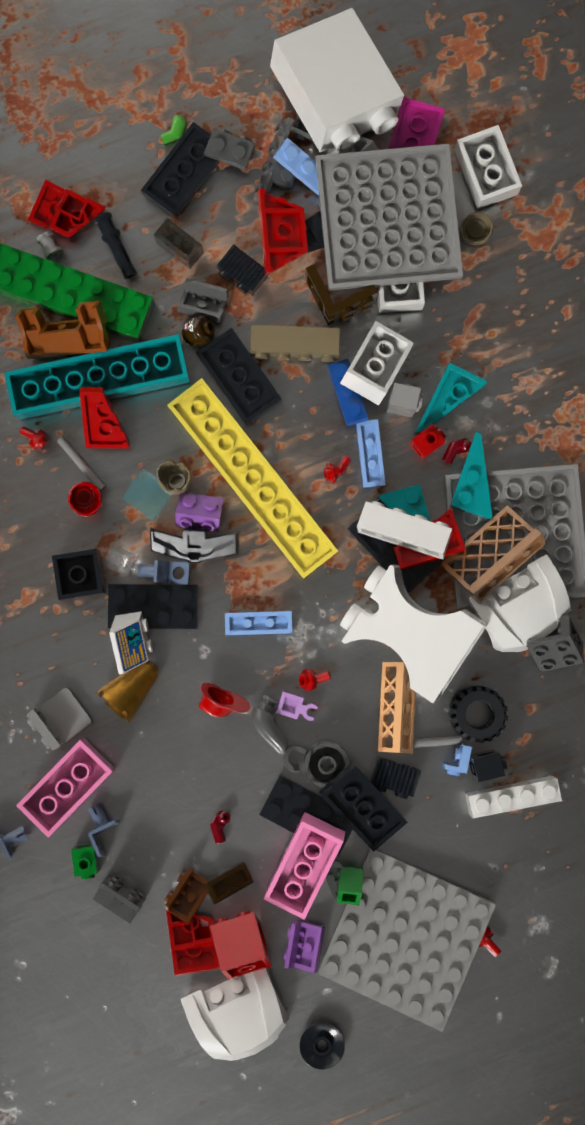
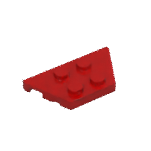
M259 188L257 194L265 275H269L308 252L305 214L303 207L291 204L280 196L276 198L266 193L265 189Z

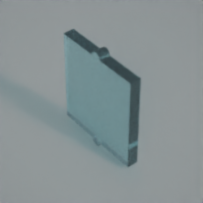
M143 469L134 482H130L131 486L122 499L154 521L162 508H166L165 504L173 494L163 491L157 479Z

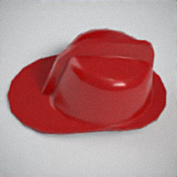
M203 683L201 685L203 696L199 703V708L211 716L225 717L232 711H249L250 703L242 696L222 689L212 683Z

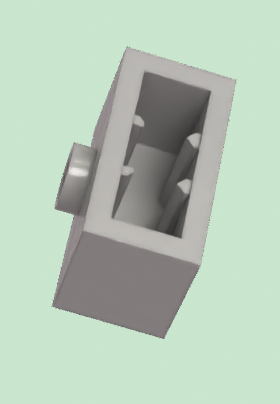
M394 383L389 397L387 412L413 417L414 413L419 412V408L421 409L423 395H419L421 388L410 384Z

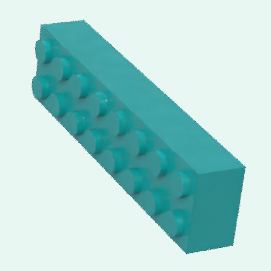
M179 334L108 349L107 352L90 353L4 372L12 413L18 420L81 407L80 387H103L109 400L190 383Z

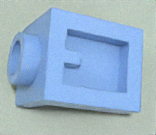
M460 744V747L455 749L454 761H457L456 765L443 763L442 767L447 769V774L460 776L461 773L467 774L472 750L470 745Z

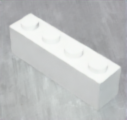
M372 501V503L365 502L357 524L358 533L442 560L452 536V528H449V525L439 521L433 523L427 521L428 519L424 516H411L402 509L393 508L392 510L376 501Z
M554 776L465 793L469 815L473 819L562 801L558 779Z

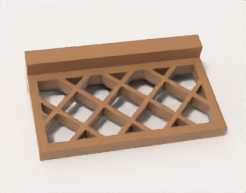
M507 505L464 543V552L449 556L441 565L479 603L546 543L541 532L536 528L533 529ZM509 514L513 518V525H501V520ZM512 530V539H500V531ZM516 530H527L529 532L525 538L515 539ZM488 531H496L495 540H484V535ZM511 544L509 552L499 554V545ZM480 545L479 554L467 555L468 549L471 546ZM484 545H495V554H483ZM494 559V565L490 568H482V560ZM455 560H463L462 569H452L449 565ZM467 560H478V569H466ZM466 574H477V580L469 586L465 582Z

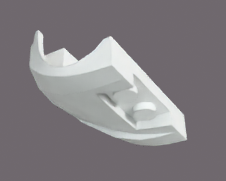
M547 554L528 564L526 569L504 580L481 602L477 603L472 597L469 598V604L478 617L488 623L486 630L491 638L493 648L501 652L525 651L528 649L527 641L553 636L558 632V627L561 626V617L570 615L571 612L570 599L566 587Z
M268 968L227 980L206 991L198 990L180 999L196 1039L202 1049L213 1059L233 1061L257 1054L278 1039V1035L285 1028L289 1020V1014L284 1009L275 991Z

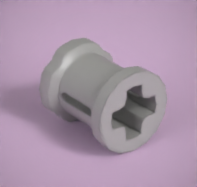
M52 230L41 233L36 238L37 243L41 244L45 251V258L47 260L59 257L64 251L57 244Z

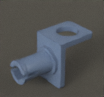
M155 560V565L140 563L137 573L142 578H154V582L189 584L191 564L189 562ZM179 566L185 572L181 579H177L174 576V570Z
M99 803L94 805V807L88 808L96 826L95 830L88 833V836L97 856L104 857L105 853L97 835L119 825L120 821H108L102 804Z
M23 826L6 835L0 832V844L7 859L12 858L10 853L11 847L29 839L26 833L17 837V835L25 832Z

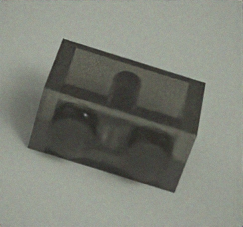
M168 218L154 234L156 243L189 269L194 266L204 253L203 247L198 241Z

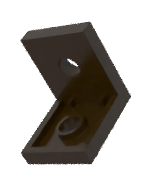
M314 264L306 267L305 281L328 326L342 321V323L349 321L354 317L353 314L359 311L365 313L374 307L373 305L378 294L374 285L333 304Z

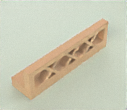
M382 662L378 752L413 754L416 692L410 688L409 674L404 662ZM390 667H397L396 677L391 680L389 677ZM393 689L395 692V699L392 702H390L388 699V693ZM390 712L394 715V721L391 725L387 722V715ZM389 734L393 737L392 748L386 747V738Z

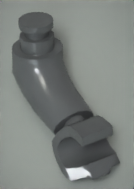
M264 694V702H260L259 707L254 706L252 710V722L255 729L279 754L282 753L284 755L283 761L286 768L291 772L298 773L300 772L298 764L291 763L288 757L294 751L305 755L307 749L299 745H289L290 742L276 725L275 719L277 716L273 714L276 709L274 705L278 704L279 701Z

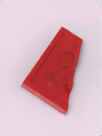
M80 387L85 447L130 448L131 443L104 388Z
M450 508L444 515L432 521L433 523L437 521L449 525V528H452V536L444 558L465 551L453 511ZM399 545L394 548L401 571L439 559Z

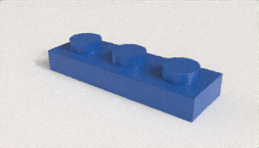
M349 359L328 364V371L346 426L368 421L361 395L340 383L350 367Z

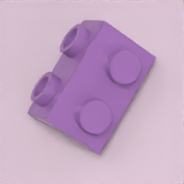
M186 492L180 493L175 512V525L183 528L206 529L207 532H219L224 498Z
M304 920L292 922L288 929V947L284 952L285 968L295 967L312 973L318 972L325 926Z

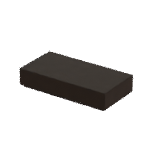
M241 862L204 883V886L213 904H217L254 883L245 863Z

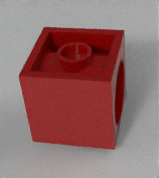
M241 912L236 918L230 920L229 918H222L215 921L216 924L210 925L220 970L228 980L272 967L262 925L254 912Z

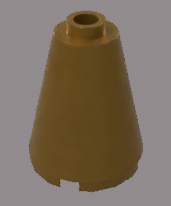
M148 661L121 674L100 688L96 693L100 698L103 696L106 699L104 703L121 719L125 718L126 722L129 723L134 718L156 681L158 669Z

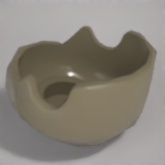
M481 212L468 214L462 220L460 227L462 238L465 242L474 246L485 244L491 239L494 231L493 222L490 217Z
M167 460L160 464L156 471L160 488L168 494L179 495L184 493L192 482L191 472L184 463Z

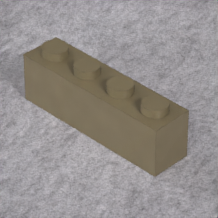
M251 325L250 353L251 356H255V359L260 360L268 359L269 356L277 357L278 360H290V357L299 358L300 361H312V358H320L322 362H334V359L339 357L340 328Z

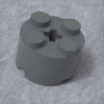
M329 740L314 743L308 749L304 759L305 772L308 778L321 788L350 765L344 748L338 743ZM328 758L333 765L328 766V769H324L321 762H325Z

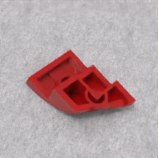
M45 179L27 221L70 238L102 213L106 207L68 189L65 190Z
M166 910L174 975L180 976L220 969L210 925H214L213 918L195 914L188 925Z

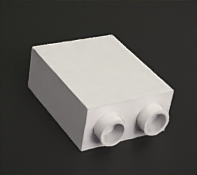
M353 8L274 40L270 67L320 153L334 146L337 151L347 150L358 142L360 135L374 130L375 134L380 135L386 133L397 124L399 120L397 114L404 94Z

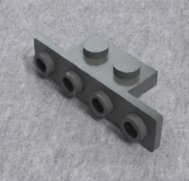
M290 117L279 121L275 127L274 132L276 134L268 148L269 155L267 161L262 166L260 182L254 190L255 197L253 201L258 203L257 191L259 188L265 189L268 194L272 184L287 191L292 190L296 176L273 158L283 141L289 136L294 120ZM295 144V145L298 146L302 151H305L304 148H302V147H300L299 145Z

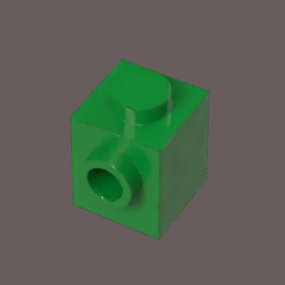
M78 845L71 849L74 877L81 876V879L94 878L95 874L100 871V863L93 845Z
M340 867L337 903L360 905L363 869Z

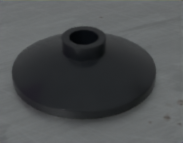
M316 1023L309 1026L303 1032L299 1048L303 1060L309 1066L324 1070L332 1068L339 1063L345 1051V1042L341 1032L335 1026L329 1023ZM320 1040H324L326 1042V1045L320 1047L318 1045V1042Z

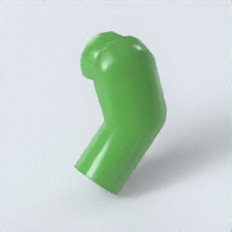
M175 115L171 130L160 134L164 145L183 136L187 124L186 119L182 115Z

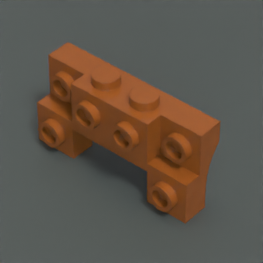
M101 301L79 303L76 308L79 318L77 320L48 323L45 322L40 307L20 309L15 318L21 331L23 349L27 359L55 356L61 358L66 355L81 356L86 353L107 352L111 342L105 328L107 318Z

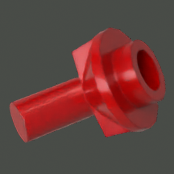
M25 426L20 429L21 435L31 439L28 445L33 450L37 448L41 450L49 441L46 438L48 433L42 429L37 433Z
M344 456L338 467L330 462L327 463L326 468L323 469L326 481L335 484L338 477L347 469L351 459Z
M305 669L299 676V684L306 692L316 689L317 683L331 680L329 671L314 675L313 670Z
M487 926L479 948L485 945L496 957L501 953V950L492 941L491 937L494 934L490 927Z

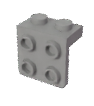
M63 688L41 706L26 714L29 718L27 720L29 726L34 731L38 730L42 736L40 738L41 742L47 749L51 748L52 751L61 747L92 722L90 716L68 688Z

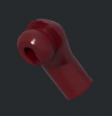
M468 439L450 442L442 461L452 465L455 456L468 452L472 442Z
M219 811L210 823L215 844L226 841L223 828L230 821V814L228 812Z

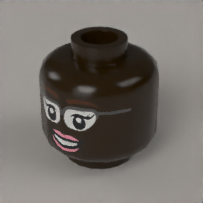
M204 315L191 318L183 325L182 337L192 347H200L214 339L215 325Z

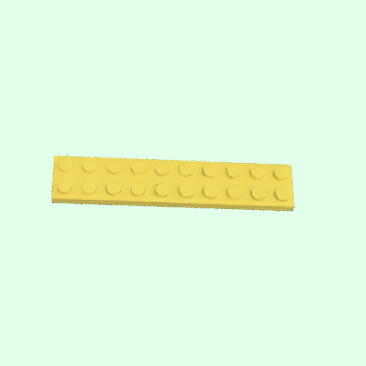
M202 378L167 404L303 579L338 552Z

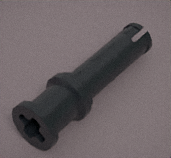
M110 212L103 213L97 216L93 222L95 225H98L103 235L101 237L102 240L110 247L124 279H130L137 274V271L121 242V232L119 229H116L111 219L112 214Z

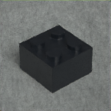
M90 549L52 556L58 600L66 601L107 594L100 550Z

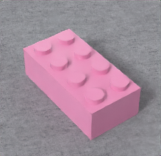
M83 738L16 806L49 838L116 768Z
M304 812L267 887L263 900L305 920L344 842L345 831Z

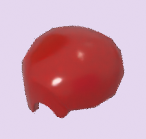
M79 482L74 484L68 492V504L78 515L90 516L95 514L102 505L101 492L91 482Z

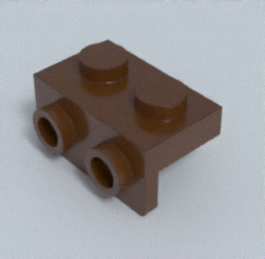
M190 867L187 871L183 870L177 879L179 884L174 891L170 890L164 899L166 903L165 909L189 925L208 895L204 883L208 880L195 873L194 869Z

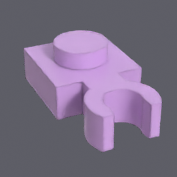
M283 691L276 713L298 719L299 714H303L305 719L314 721V717L309 716L307 710L309 708L317 709L318 706L313 703L304 705L302 704L303 697Z

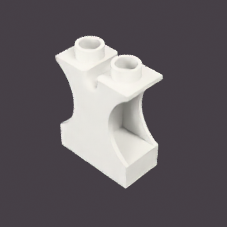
M390 565L387 570L378 566L368 578L364 588L372 593L370 598L378 603L379 609L376 612L371 608L363 609L357 604H353L340 624L341 627L348 631L341 642L347 644L360 639H370L388 645L398 653L405 663L409 674L410 688L434 703L440 699L488 626V623L467 609L451 614H440L426 610L417 604L407 592L399 565Z

